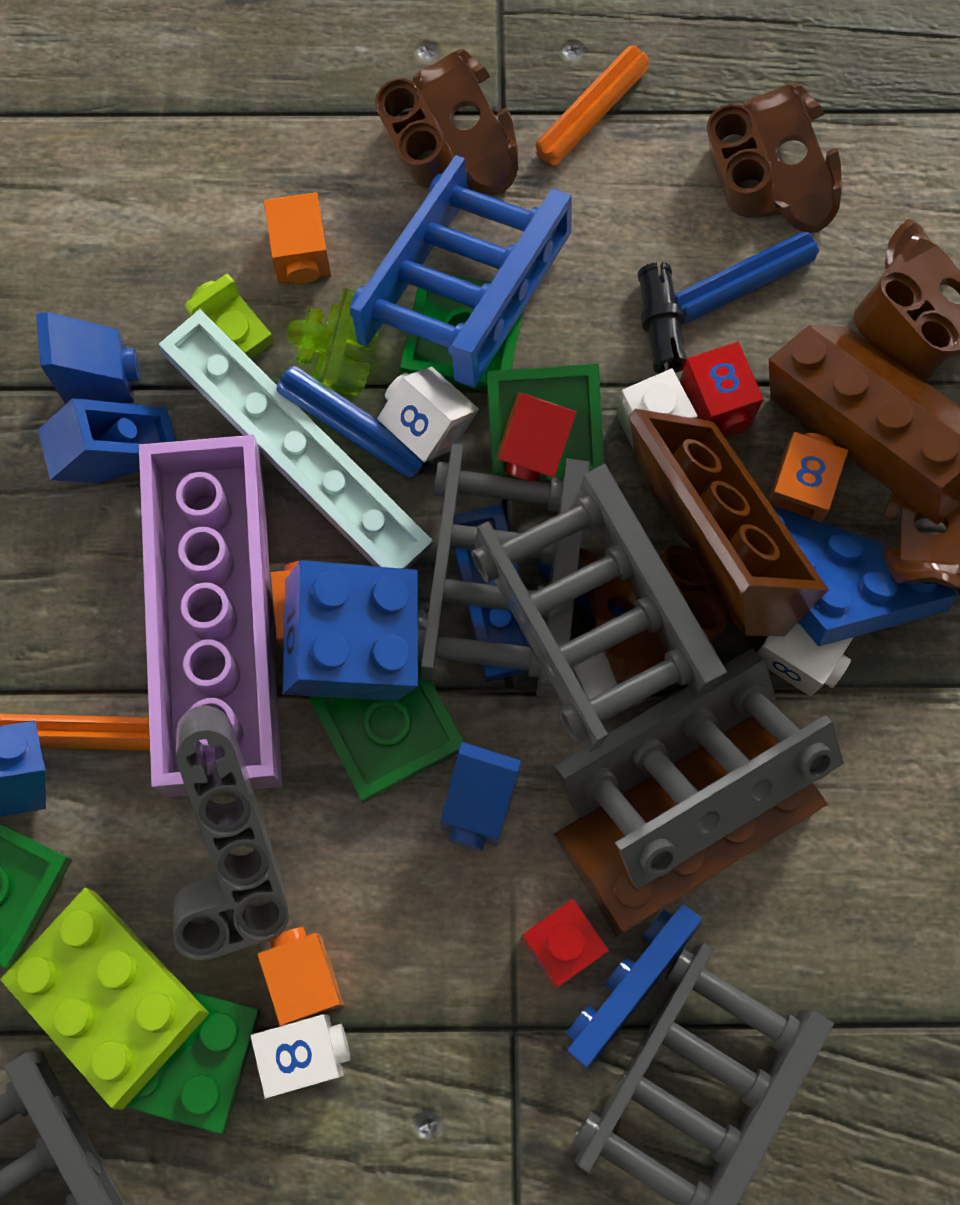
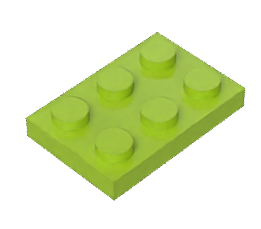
M86 887L0 979L113 1109L123 1110L209 1014L95 891Z

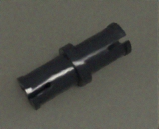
M657 262L647 264L638 271L637 276L641 286L645 309L641 314V323L644 331L649 333L653 355V369L658 374L665 372L664 363L667 362L668 370L673 369L675 373H678L684 369L688 357L686 356L681 330L685 316L682 306L676 303L672 268L669 264L662 262L660 265L661 275L659 276Z

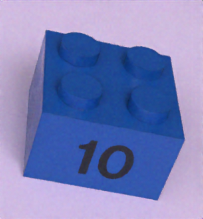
M300 560L285 579L283 695L399 701L418 687L417 570Z

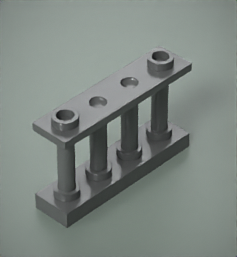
M452 443L449 463L438 462L434 496L444 497L427 627L418 626V662H422L420 680L432 682L435 658L528 670L527 676L538 678L537 696L559 698L532 647L438 635L443 602L511 611L496 585L446 579L450 547L469 550L476 549L475 541L478 527L453 524L457 493L547 505V511L557 512V515L577 506L578 492L584 474L589 471L590 461L566 459L561 478L551 477L550 482L527 481L521 478L461 471L463 444ZM494 530L500 543L520 534L517 532ZM582 530L528 556L529 558L541 559V565L551 566L549 585L578 570ZM539 585V586H538V590H540V589H542V588H544V587H546V586H540V585ZM527 590L529 595L536 592L534 590ZM574 600L542 615L559 647L570 641Z
M605 464L584 474L578 492L579 498L576 499L577 506L500 543L488 521L478 526L475 541L476 549L471 551L475 566L486 583L495 581L564 706L559 708L558 712L565 729L575 742L583 739L589 752L599 748L608 736L601 721L676 682L681 686L687 684L694 697L715 687L727 673ZM586 527L591 531L598 529L608 547L605 550V557L529 595L513 566L514 563ZM615 578L621 582L624 580L628 581L638 599L635 601L634 609L560 647L558 646L542 615ZM646 629L650 633L657 631L668 650L665 653V661L588 700L571 668Z
M753 648L723 665L727 673L715 687L694 697L687 686L608 733V736L599 748L589 752L586 746L554 765L571 806L581 818L602 807L625 835L615 844L631 883L637 890L658 877L669 873L679 864L813 782L824 778L831 771L844 764L832 720L825 715L800 730L773 704L777 699L765 659ZM750 716L779 742L752 760H749L723 734ZM703 746L728 774L698 792L673 763ZM652 776L677 805L646 823L622 793Z
M706 943L696 945L691 953L684 948L679 952L665 977V980L673 985L600 1115L598 1116L591 1111L586 1115L571 1145L579 1149L574 1159L575 1163L587 1172L591 1170L598 1155H600L676 1205H737L830 1033L834 1022L814 1010H800L796 1018L790 1014L783 1018L704 969L714 951V948ZM691 990L772 1039L771 1047L778 1051L767 1072L758 1069L754 1073L674 1022ZM661 1044L742 1094L741 1101L748 1105L736 1128L730 1124L723 1128L643 1077ZM630 1099L712 1150L711 1158L716 1160L717 1164L706 1184L698 1180L693 1185L612 1133Z
M42 1051L25 1052L3 1066L11 1081L6 1084V1092L0 1095V1125L18 1113L24 1117L29 1114L41 1136L36 1139V1147L0 1170V1200L50 1169L54 1173L58 1170L60 1171L71 1191L66 1196L67 1203L64 1205H126Z

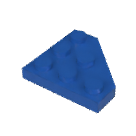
M772 506L829 589L798 622L818 647L947 612L951 609L958 596L952 587L936 582L894 583L890 569L883 559V548L889 545Z

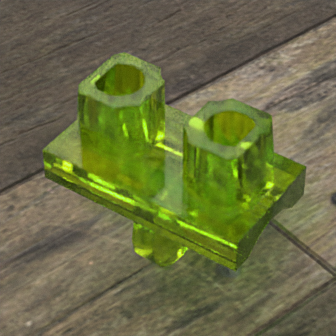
M344 288L341 292L339 303L333 304L330 307L326 326L322 325L324 312L317 308H310L306 320H293L288 323L286 338L298 347L296 361L302 364H311L314 352H318L312 375L313 378L334 392L357 396L365 386L369 363L344 355L346 344L350 343L370 350L375 343L379 330L367 347L357 343L353 318L350 316V304L355 292Z

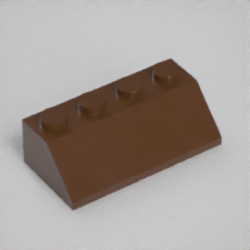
M808 325L769 358L770 398L815 433L831 439L835 446L847 449V457L934 524L938 525L960 505V406L847 326Z
M634 409L629 416V423L637 465L649 482L650 492L663 504L674 521L676 533L689 545L700 562L704 577L715 586L729 608L731 620L747 636L785 637L829 589L714 421Z
M752 716L723 733L749 760L754 759L779 743ZM703 746L673 763L698 792L728 774ZM652 776L622 793L646 823L677 805ZM812 783L639 890L631 883L615 844L625 835L602 807L597 808L582 818L580 817L554 833V836L617 937L828 804L815 784Z

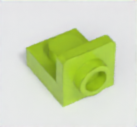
M225 274L217 281H209L202 284L195 290L191 299L185 303L189 318L200 309L250 359H253L274 344L271 332L241 298L236 282L229 274Z

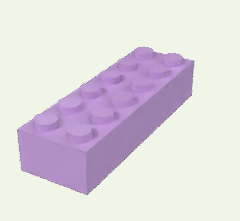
M245 435L139 444L152 788L165 798L188 796L177 765L176 728L179 719L184 713L198 706L218 708L229 718L253 789L283 787L263 458L255 436ZM207 739L199 740L204 748L208 765L215 761V748L210 747Z

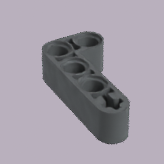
M211 706L194 707L185 712L177 724V765L216 876L191 883L183 887L175 896L173 902L174 946L181 955L191 960L203 961L251 947L279 936L287 926L289 913L284 879L232 724L227 715L218 708ZM207 739L210 747L215 748V761L208 765L204 748L199 740ZM221 792H229L238 796L234 801L226 804H218L210 800L212 796ZM239 846L254 848L253 852L247 855L237 856L229 853L232 849ZM260 898L271 900L269 903L262 906H253L248 904L249 902ZM199 917L212 920L206 924L199 925L189 922Z

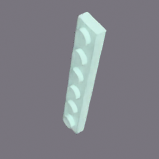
M200 309L158 344L161 354L243 436H255L260 453L373 566L409 569L432 547L433 540L296 404L280 395L276 390L277 385Z

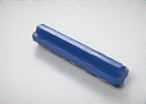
M801 232L676 293V303L681 305L684 311V323H689L813 262L819 252L818 244L809 232Z
M296 366L289 367L282 375L276 388L280 395L407 478H413L418 473L424 462L376 418Z

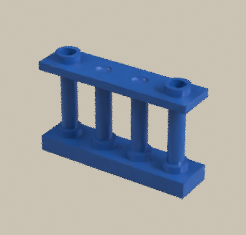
M455 155L444 173L435 176L430 185L428 196L367 285L359 287L355 292L350 304V316L353 318L357 343L367 347L382 324L448 348V353L453 359L455 381L475 388L572 233V195L552 188L540 207H533L531 211L467 189L465 158ZM460 209L523 231V234L516 245L510 244L507 248L448 228V226ZM434 246L497 268L499 271L491 284L485 283L480 287L428 268L422 264ZM410 284L472 307L474 310L465 324L459 323L455 327L396 305V303Z

